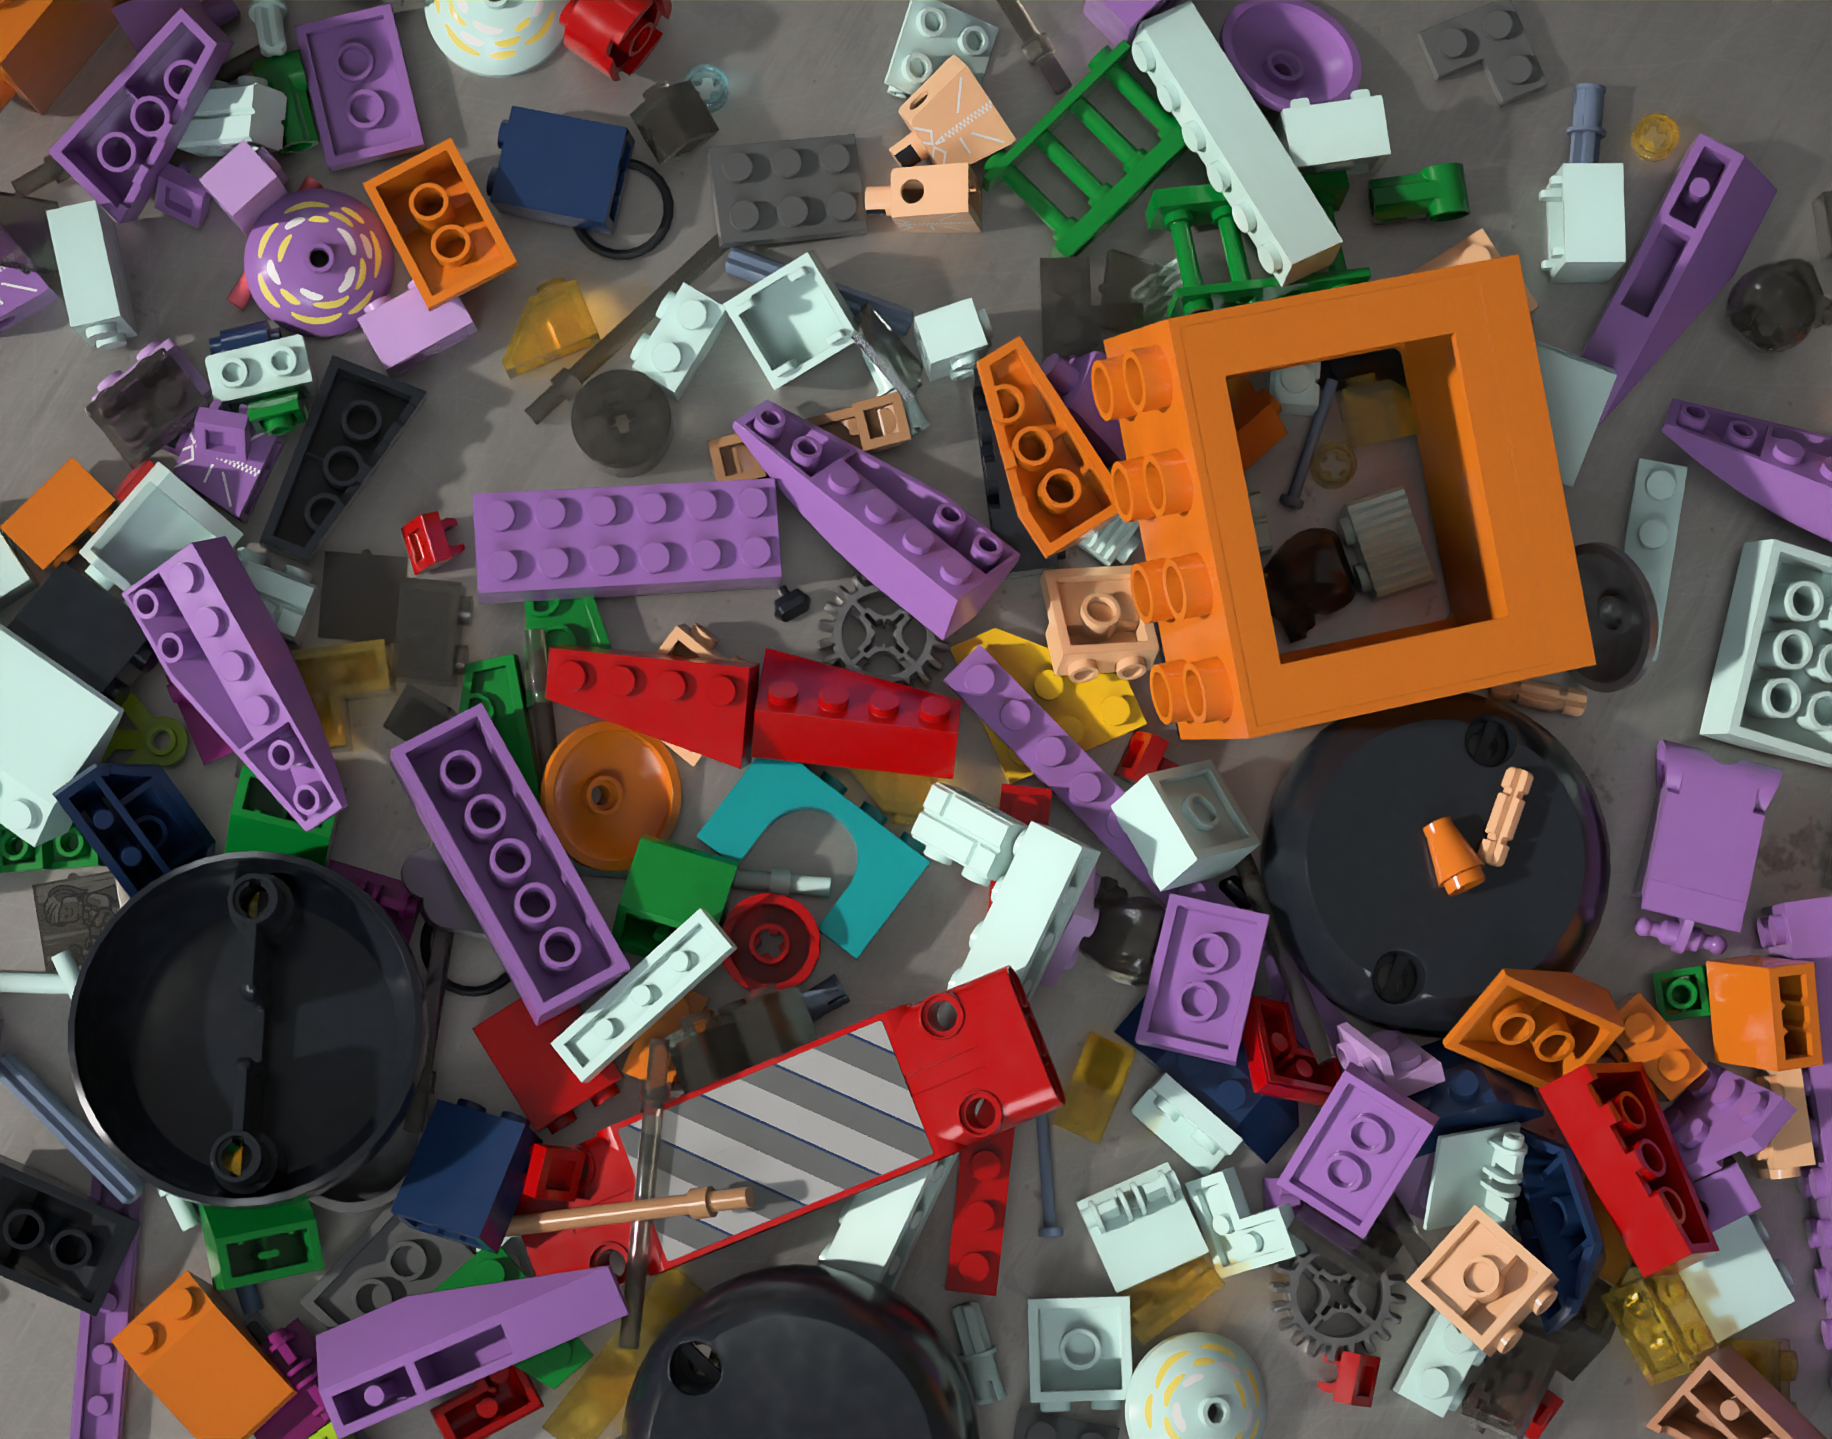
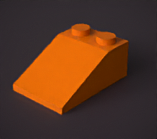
M452 138L362 183L430 312L519 266Z
M1503 968L1442 1042L1447 1049L1540 1089L1584 1064H1595L1623 1032L1625 1026L1608 989L1570 972Z
M188 1270L111 1340L137 1376L196 1439H248L298 1393L220 1294L213 1289V1286Z

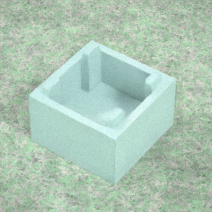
M1368 89L1352 91L1351 99L1310 105L1308 98L1293 99L1290 102V108L1282 110L1272 129L1301 174L1346 170L1347 177L1378 173L1391 155L1382 95L1370 96Z
M1563 163L1557 173L1550 177L1546 190H1541L1539 193V201H1547L1548 260L1542 261L1541 271H1549V283H1608L1626 262L1623 163Z
M815 250L805 253L723 303L724 308L774 390L865 336L864 331Z
M1211 759L1148 773L1111 805L1119 825L1128 835L1148 869L1149 876L1153 883L1158 886L1160 892L1225 875L1261 844Z

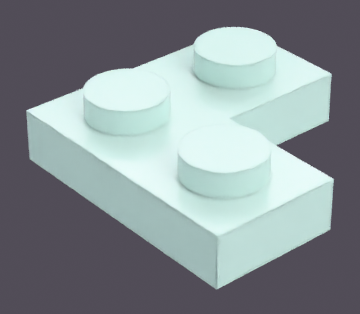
M1234 1167L1185 1183L1219 1279L1296 1257L1307 1252L1291 1204L1287 1203L1251 1214Z

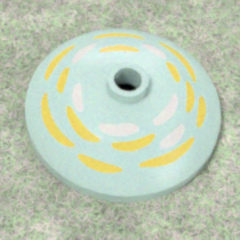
M425 0V15L433 39L440 50L453 63L473 74L491 78H505L529 72L543 64L555 53L564 40L565 27L559 23L560 14L571 0H500L498 2H491L489 0Z
M1189 1331L1173 1335L1161 1341L1143 1357L1129 1383L1125 1402V1419L1130 1439H1261L1267 1419V1394L1257 1365L1237 1343L1218 1334ZM1214 1403L1217 1407V1414L1210 1421L1207 1412L1210 1405Z

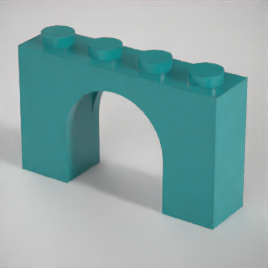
M756 758L696 837L719 856L738 861L739 869L771 826L786 815L799 811H817L838 820L849 831L854 840L858 855L857 867L851 883L818 925V929L821 934L858 960L929 867L930 861L923 857L926 847L905 831L899 838L883 826L888 818L866 801L860 807H857L843 795L848 788L828 772L824 771L818 777L803 766L805 763Z

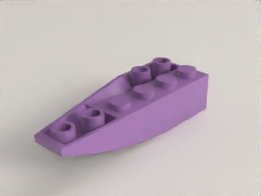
M1702 133L1687 148L1579 355L1585 359L1613 368L1617 374L1597 426L1607 418L1734 276L1778 191L1745 155Z
M1672 399L1662 428V432L1702 466L1746 497L1783 519L1832 542V436L1696 403Z
M765 400L733 423L732 428L770 478H775V484L826 541L872 584L942 640H945L977 615L1020 558V553L947 495L867 452H863V450L769 400Z
M226 536L190 543L122 593L171 682L306 832L312 831L348 806L332 752L298 667L275 621Z
M611 1265L409 1295L316 1335L318 1391L338 1439H341L626 1316L631 1311Z

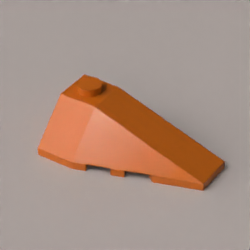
M1016 337L977 361L976 366L1017 515L1045 559L1080 543L1118 519L1120 515L1112 495L1110 472L1021 337Z

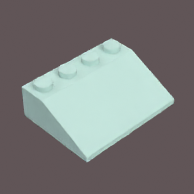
M1776 539L1744 542L1700 735L1739 747L1832 768V557Z
M0 624V824L33 847H37L69 831L73 821L52 793L94 763L101 762L124 709L2 624Z

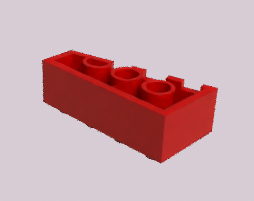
M561 644L549 648L545 699L742 769L752 763L754 711L758 693L760 663Z
M766 648L754 711L752 757L953 779L962 700Z
M1642 1062L1584 1064L1538 1089L1644 1278L1673 1275L1720 1251Z

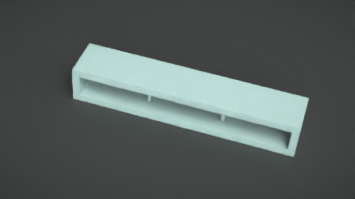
M1187 1L1141 21L1131 47L1133 59L1137 67L1142 72H1147L1153 81L1162 107L1167 112H1172L1180 124L1182 136L1187 147L1192 152H1197L1205 164L1212 187L1217 192H1222L1232 207V215L1236 225L1243 233H1248L1257 247L1258 257L1263 268L1268 273H1273L1281 287H1284L1332 265L1343 243L1341 236L1192 1Z

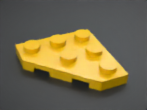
M993 628L950 648V653L956 666H958L980 644L1085 752L1147 725L1128 680L1120 679L1114 673H1099L1095 679L1084 683L1072 682L1069 679V675L1055 676L1049 648L997 628ZM981 720L1008 783L1013 785L1035 775Z

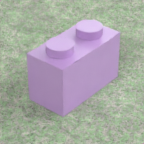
M245 140L240 142L199 179L215 203L247 237H249L251 229L261 214L277 200L289 195L284 187L289 178L281 170L280 164L263 146L254 151Z
M412 280L407 285L409 290L393 299L389 295L380 297L364 308L366 314L357 318L391 378L399 376L478 332L459 297L430 312Z

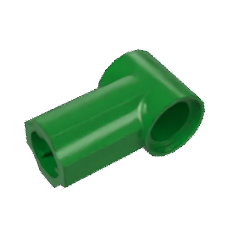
M300 49L285 52L282 56L274 55L270 58L265 57L251 61L253 76L266 79L268 87L283 92L287 97L285 120H281V124L284 126L283 146L277 152L279 154H296L308 151L312 147L319 145L320 142L308 97L310 91Z
M1453 162L1442 163L1423 168L1419 171L1420 173L1370 179L1368 182V202L1373 224L1425 217L1429 222H1444L1468 216L1470 208L1463 164Z

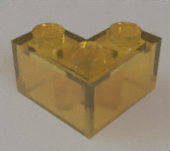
M385 639L291 650L290 653L317 711L331 752L353 751L348 701L397 695L392 646Z

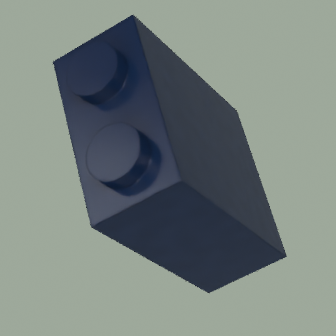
M512 106L509 120L504 119L499 128L497 144L498 148L502 149L498 167H492L489 172L486 186L487 196H491L490 202L502 214L614 235L635 140L627 127Z
M459 1098L457 1104L437 1099L391 1212L409 1228L498 1254L524 1190L525 1183L522 1180L523 1173H528L531 1155L528 1154L529 1147L534 1146V1143L543 1144V1140L529 1128L531 1122L516 1113L502 1111L499 1117L486 1113V1108L467 1099Z

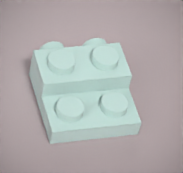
M1130 1296L1027 1298L1030 1402H1040V1411L1044 1412L1070 1411L1072 1401H1091V1410L1122 1409L1121 1400H1126L1128 1386L1132 1378Z

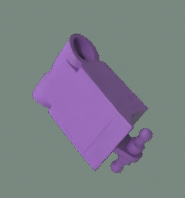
M1660 739L1655 761L1657 795L1654 799L1632 895L1642 898L1641 909L1676 917V921L1666 919L1659 923L1642 916L1634 924V929L1638 935L1657 937L1661 944L1671 946L1672 952L1680 954L1684 950L1696 952L1700 949H1705L1715 955L1723 954L1726 951L1728 944L1723 936L1707 935L1703 932L1702 928L1694 926V923L1697 922L1740 933L1765 821V810L1778 789L1783 777V769L1747 760L1723 764L1702 749Z

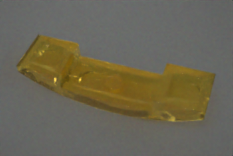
M675 1268L663 1272L575 1386H573L547 1419L542 1428L556 1439H598L627 1402L638 1368L652 1343L678 1313L706 1292Z

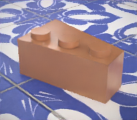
M1731 1345L1709 1354L1645 1426L1659 1434L1664 1432L1676 1439H1827Z

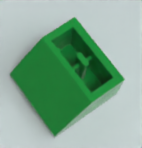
M243 764L230 813L225 853L243 851L285 853L308 859L327 867L341 811L312 831L306 832L248 766ZM342 787L344 794H346L347 788Z
M642 834L618 904L612 935L621 951L646 958L700 908L706 909L722 928L727 916L739 862Z
M308 1199L270 1209L252 1210L212 1208L198 1204L214 1290H228L325 1269L316 1218Z

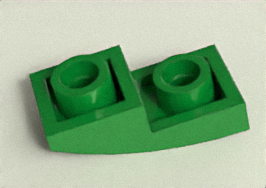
M302 391L251 402L247 410L249 421L257 433L265 432L267 436H279L294 431L297 424L307 421L306 417L310 413L307 398Z
M73 822L67 833L37 847H33L0 824V874L106 866Z
M1706 965L1651 973L1658 1013L1666 1022L1711 1015Z

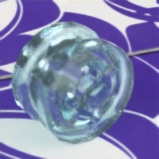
M710 64L698 65L686 75L684 81L686 100L696 111L712 113L721 109L727 102L729 95L727 78L718 67ZM703 78H712L714 87L718 84L720 85L719 91L711 92L709 100L701 99L699 91L695 93L692 91L693 86L702 85Z

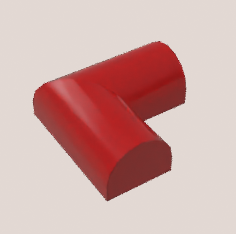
M1252 995L1242 1040L1253 1093L1323 1107L1342 1075L1338 1056L1298 1047L1289 1003Z
M511 1365L474 1381L475 1385L433 1407L430 1409V1413L443 1439H485L544 1407V1404L530 1376L514 1365Z

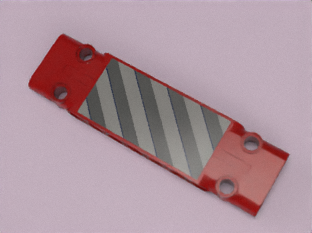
M1007 965L942 993L932 994L918 1003H906L608 1126L596 1132V1137L574 1146H568L587 1152L585 1159L589 1166L588 1175L585 1180L580 1179L575 1202L536 1199L522 1193L514 1215L684 1195L691 1188L713 1186L715 1190L741 1187L752 1188L754 1193L753 1207L718 1211L717 1216L712 1218L692 1219L690 1215L521 1235L536 1276L610 1265V1255L613 1250H617L625 1260V1269L620 1276L615 1273L619 1285L623 1286L647 1275L652 1277L957 1154L968 1149L969 1145L994 1134H999L1006 1129L1065 1106L1066 1098L1021 981L1012 966ZM945 1001L951 1003L957 1012L956 1023L949 1030L943 1028L937 1018L938 1008ZM982 1098L990 1101L995 1108V1120L989 1127L980 1124L975 1115L976 1105Z

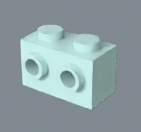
M684 282L677 294L670 290L664 297L656 312V317L661 319L651 336L647 333L642 334L630 355V359L635 361L632 366L635 378L677 403L728 321V313L723 305Z
M972 298L914 317L913 337L929 382L949 375L952 381H959L973 376V368H977V361L987 355V348L992 346L990 338L993 337V331L984 308L976 311Z
M1433 1307L1390 1389L1443 1418L1447 1410L1452 1412L1457 1410L1468 1389V1385L1463 1383V1380L1471 1365L1479 1367L1487 1354Z

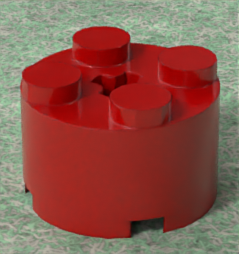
M571 0L566 4L559 18V23L565 27L564 45L613 81H620L618 73L623 71L630 76L640 68L653 52L663 35L656 27L661 15L669 20L672 3L671 0Z
M776 893L755 894L739 902L728 913L722 925L723 931L737 946V949L722 963L733 980L752 993L763 996H779L790 993L802 986L812 976L818 965L821 954L819 929L807 908L793 898ZM765 932H769L772 937H777L781 934L784 938V941L779 945L781 954L775 958H772L769 953L759 955L757 952V948L762 945L760 936Z

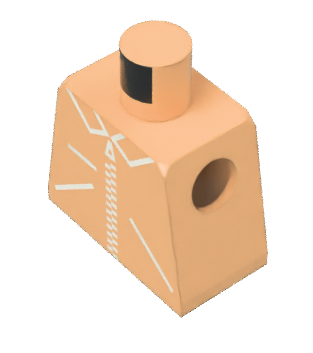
M954 54L900 107L898 112L911 130V133L889 148V151L900 167L917 166L928 157L934 165L969 163L971 165L1011 145L1016 141V138L969 67Z
M969 163L894 168L891 171V186L866 187V214L868 217L891 216L902 232L982 233V184ZM922 197L918 202L914 203L917 198Z

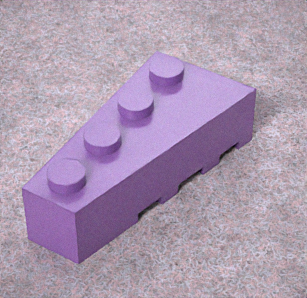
M181 7L50 148L48 153L119 224L138 220L157 185L158 175L166 164L169 163L234 42L199 7Z

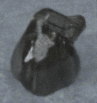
M1801 258L1781 259L1753 268L1739 278L1728 294L1725 305V317L1730 328L1743 337L1755 350L1762 353H1777L1800 344L1808 337L1812 328L1830 326L1832 324V299L1824 295L1815 269L1810 262Z
M1307 528L1298 531L1279 547L1263 568L1271 616L1280 622L1290 644L1307 638V632L1316 625V615L1329 616L1344 609L1353 600L1358 590L1342 542L1336 532L1327 528Z
M1101 876L1100 886L1094 899V908L1099 909L1098 922L1091 937L1083 936L1079 943V952L1099 971L1122 985L1148 986L1166 910L1159 902L1150 897L1134 896L1128 898L1127 890L1124 887H1119L1118 880L1108 876Z

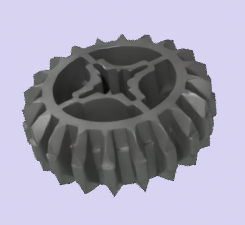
M859 574L852 576V583L856 589V592L852 595L845 587L839 585L835 592L844 603L839 606L834 602L826 601L824 604V610L835 617L834 621L823 619L819 620L817 624L819 630L832 633V637L822 638L817 641L819 650L834 649V654L826 657L822 663L832 666L840 664L843 669L914 688L916 687L912 680L918 678L923 685L930 687L933 684V679L925 671V668L929 666L936 671H942L945 663L933 654L934 651L941 653L950 652L951 643L936 639V635L924 626L926 644L921 656L917 659L910 652V648L902 638L903 632L914 619L910 613L903 608H899L893 614L883 616L875 613L870 607L867 608L863 603L868 600L890 597L874 584L865 587L863 579ZM852 613L866 632V639L858 647V651L849 658L843 646L842 632L847 618ZM872 624L875 627L883 625L884 630L886 625L891 627L896 625L893 633V641L896 644V648L893 645L886 648L885 643L882 648L876 645L872 648V643L875 641V631L872 628ZM885 656L893 659L898 665L901 664L906 670L894 675L882 676L868 673L861 668L877 657Z
M1340 1224L1336 1229V1239L1332 1240L1328 1227L1326 1225L1318 1226L1319 1242L1316 1244L1308 1233H1301L1307 1252L1292 1257L1291 1259L1294 1261L1290 1267L1283 1263L1275 1262L1273 1270L1286 1275L1285 1282L1274 1281L1269 1282L1268 1285L1270 1291L1284 1293V1300L1270 1303L1271 1311L1281 1312L1287 1310L1288 1316L1277 1323L1278 1329L1285 1331L1296 1326L1298 1329L1291 1336L1289 1342L1293 1346L1298 1347L1307 1337L1310 1338L1307 1355L1313 1358L1319 1354L1322 1345H1326V1357L1329 1362L1337 1361L1339 1347H1344V1351L1357 1353L1355 1345L1357 1343H1361L1367 1353L1373 1354L1376 1352V1347L1370 1338L1372 1334L1375 1333L1384 1341H1389L1392 1337L1390 1332L1381 1326L1384 1320L1387 1319L1395 1324H1400L1402 1321V1317L1397 1313L1389 1311L1390 1303L1400 1305L1406 1303L1407 1297L1405 1295L1391 1293V1286L1405 1283V1277L1402 1274L1388 1276L1386 1270L1398 1263V1259L1396 1256L1390 1255L1379 1260L1377 1256L1385 1247V1243L1382 1240L1377 1239L1367 1249L1364 1245L1367 1241L1368 1233L1364 1239L1355 1234L1351 1242L1348 1241L1349 1230ZM1336 1250L1349 1251L1358 1256L1351 1265H1347L1345 1269L1336 1274H1329L1312 1261L1321 1254ZM1369 1268L1375 1277L1377 1285V1300L1372 1313L1361 1302L1358 1295L1359 1285L1365 1278L1364 1274ZM1302 1272L1314 1284L1317 1291L1316 1301L1310 1308L1311 1312L1306 1318L1303 1317L1297 1300V1287ZM1319 1275L1324 1280L1333 1281L1340 1285L1341 1279L1346 1280L1347 1286L1343 1292L1348 1297L1347 1300L1355 1306L1356 1310L1349 1305H1341L1337 1301H1335L1334 1307L1329 1306L1327 1301L1330 1299L1331 1293L1326 1289L1327 1285L1319 1279ZM1339 1312H1346L1362 1325L1356 1330L1342 1335H1328L1316 1330L1323 1321L1327 1322L1331 1316Z

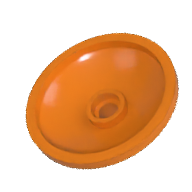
M606 720L586 724L570 733L561 741L546 765L540 792L541 809L568 857L582 866L600 871H623L630 869L642 834L668 841L679 817L682 798L678 769L665 745L659 739ZM596 786L601 791V798L598 803H594L592 800V791Z

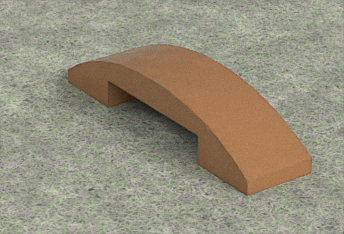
M900 391L851 403L852 407L805 419L870 455L912 441ZM737 433L707 441L717 481L770 478Z

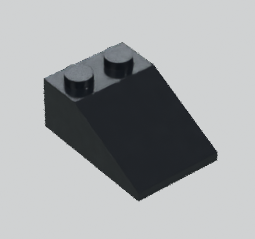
M0 1154V1276L96 1317L141 1223L43 1172Z

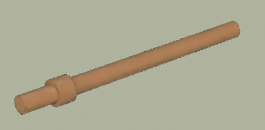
M713 1186L691 1188L684 1195L513 1215L505 1237L690 1215L692 1219L712 1218L717 1216L718 1211L753 1207L754 1193L751 1187L715 1190Z

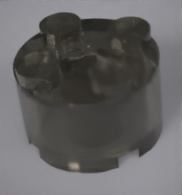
M626 369L610 370L589 380L576 393L571 412V427L578 447L589 463L597 469L619 478L640 476L651 471L660 463L672 442L674 420L667 397L651 378L639 371ZM625 414L628 420H632L629 422L630 431L620 433L618 427L613 426L616 424V417Z

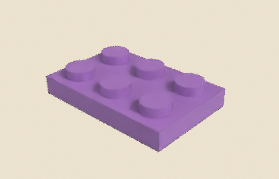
M391 3L294 26L326 163L330 172L426 149Z
M1170 893L1135 1038L1136 1043L1236 1066L1270 915Z
M1350 1062L1276 1184L1364 1239L1440 1117L1353 1062Z

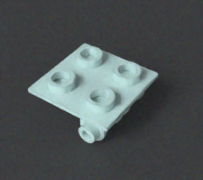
M910 0L884 81L885 84L889 85L887 92L899 98H906L907 93L913 95L954 54L969 67L981 85L999 28L938 0Z
M1512 1122L1438 1136L1423 1225L1424 1230L1428 1231L1457 1225L1471 1208L1476 1205L1506 1232L1509 1231V1226L1513 1225L1516 1221L1515 1210L1517 1201L1513 1198L1518 1197L1521 1192V1187L1518 1184L1523 1180L1524 1157L1528 1151V1146L1524 1143L1525 1137L1520 1133L1521 1123Z
M1168 1162L1076 1202L1117 1294L1210 1253L1181 1191L1178 1178Z

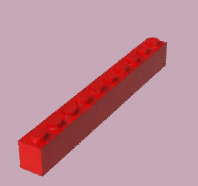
M1002 783L998 809L1028 826L1031 821L1048 826L1052 789ZM992 880L989 885L986 916L993 903L991 901V893L997 881ZM984 1099L976 1118L980 1124L989 1127L995 1120L996 1113L992 1103ZM1015 1126L999 1134H994L969 1145L968 1149L959 1152L944 1285L945 1291L996 1296Z

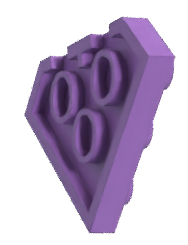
M1709 1061L1706 1064L1708 1068L1684 1090L1671 1107L1663 1111V1114L1691 1182L1722 1169V1159L1741 1151L1748 1157L1764 1150L1797 1110L1784 1097Z

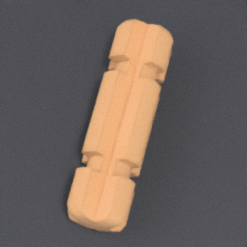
M1527 679L1489 687L1488 698L1502 703L1512 700L1514 705L1554 712L1556 709H1559L1561 714L1578 717L1583 715L1585 711L1587 692L1573 687H1567L1565 690H1562L1561 686L1557 684Z
M1510 767L1505 772L1501 787L1504 788L1503 793H1498L1485 830L1488 833L1487 839H1482L1477 853L1486 864L1500 867L1505 863L1510 848L1506 846L1508 840H1513L1525 805V801L1522 800L1523 796L1529 794L1534 779L1533 774L1526 770Z

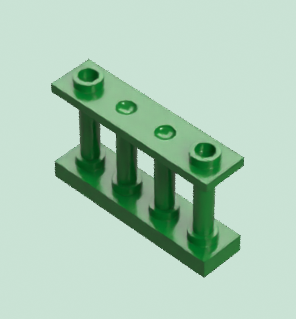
M1124 39L1114 49L1109 45L1102 48L1087 66L1091 71L1009 151L1003 148L995 152L983 166L987 173L983 175L982 188L988 194L1003 181L1055 232L1052 237L1057 242L1053 245L1051 256L1064 269L1075 261L1189 149L1183 139L1182 128L1175 116L1167 112L1122 66L1128 59L1131 47ZM1107 79L1159 130L1157 136L1161 141L1149 153L1144 148L1138 150L1087 100ZM1072 113L1124 164L1122 170L1127 174L1114 187L1109 182L1103 184L1052 134ZM1037 147L1090 198L1087 203L1092 208L1079 221L1074 216L1068 218L1017 168Z
M1346 170L1301 174L1338 232L1334 212L1339 211L1350 188ZM1211 184L1154 189L1145 212L1149 230L1165 229L1171 232L1183 287L1176 288L1167 309L1168 318L1369 282L1371 278L1369 267L1347 269L1341 246L1333 264L1326 267L1327 272L1312 273L1284 287H1281L1276 277L1252 280L1241 232L1232 215V207L1223 193L1217 192ZM1213 224L1219 227L1231 282L1203 285L1191 232L1192 226Z

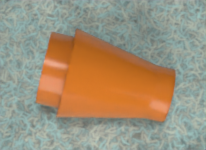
M1450 816L1440 818L1423 828L1428 841L1438 886L1445 887L1449 896L1466 892L1486 880L1482 868L1485 866L1484 862L1456 828Z

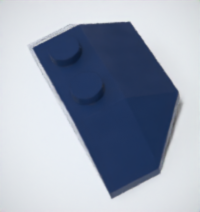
M94 763L52 793L130 898L149 883L173 869L201 858L215 855V839L160 764Z
M1144 996L1116 1028L1114 1033L1160 1073L1166 1072L1239 1135L1243 1139L1241 1143L1267 1164L1299 1127L1298 1101L1253 1093L1243 1040L1236 1066L1137 1044L1135 1038L1144 1005Z
M1443 1039L1420 1046L1441 1062L1445 1081L1407 1096L1440 1117L1415 1158L1435 1152L1438 1136L1512 1122L1524 1123L1544 1116V1109L1532 1085L1445 1048L1442 1042Z
M1520 1127V1133L1525 1137L1524 1143L1527 1144L1528 1151L1524 1157L1523 1180L1518 1184L1521 1187V1192L1518 1197L1513 1198L1517 1201L1515 1210L1516 1221L1511 1227L1515 1240L1559 1279L1553 1287L1558 1292L1556 1299L1545 1312L1540 1314L1546 1334H1553L1578 1314L1606 1262L1604 1242L1571 1147Z

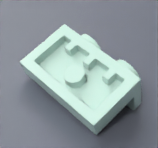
M299 334L209 355L205 358L213 399L221 400L223 411L238 413L241 404H245L248 407L251 402L296 391H302L305 397L309 398L316 396L320 388L318 376L309 362L305 340Z
M1166 1072L1159 1075L1131 1108L1132 1115L1204 1176L1209 1175L1225 1155H1231L1243 1141L1239 1135Z

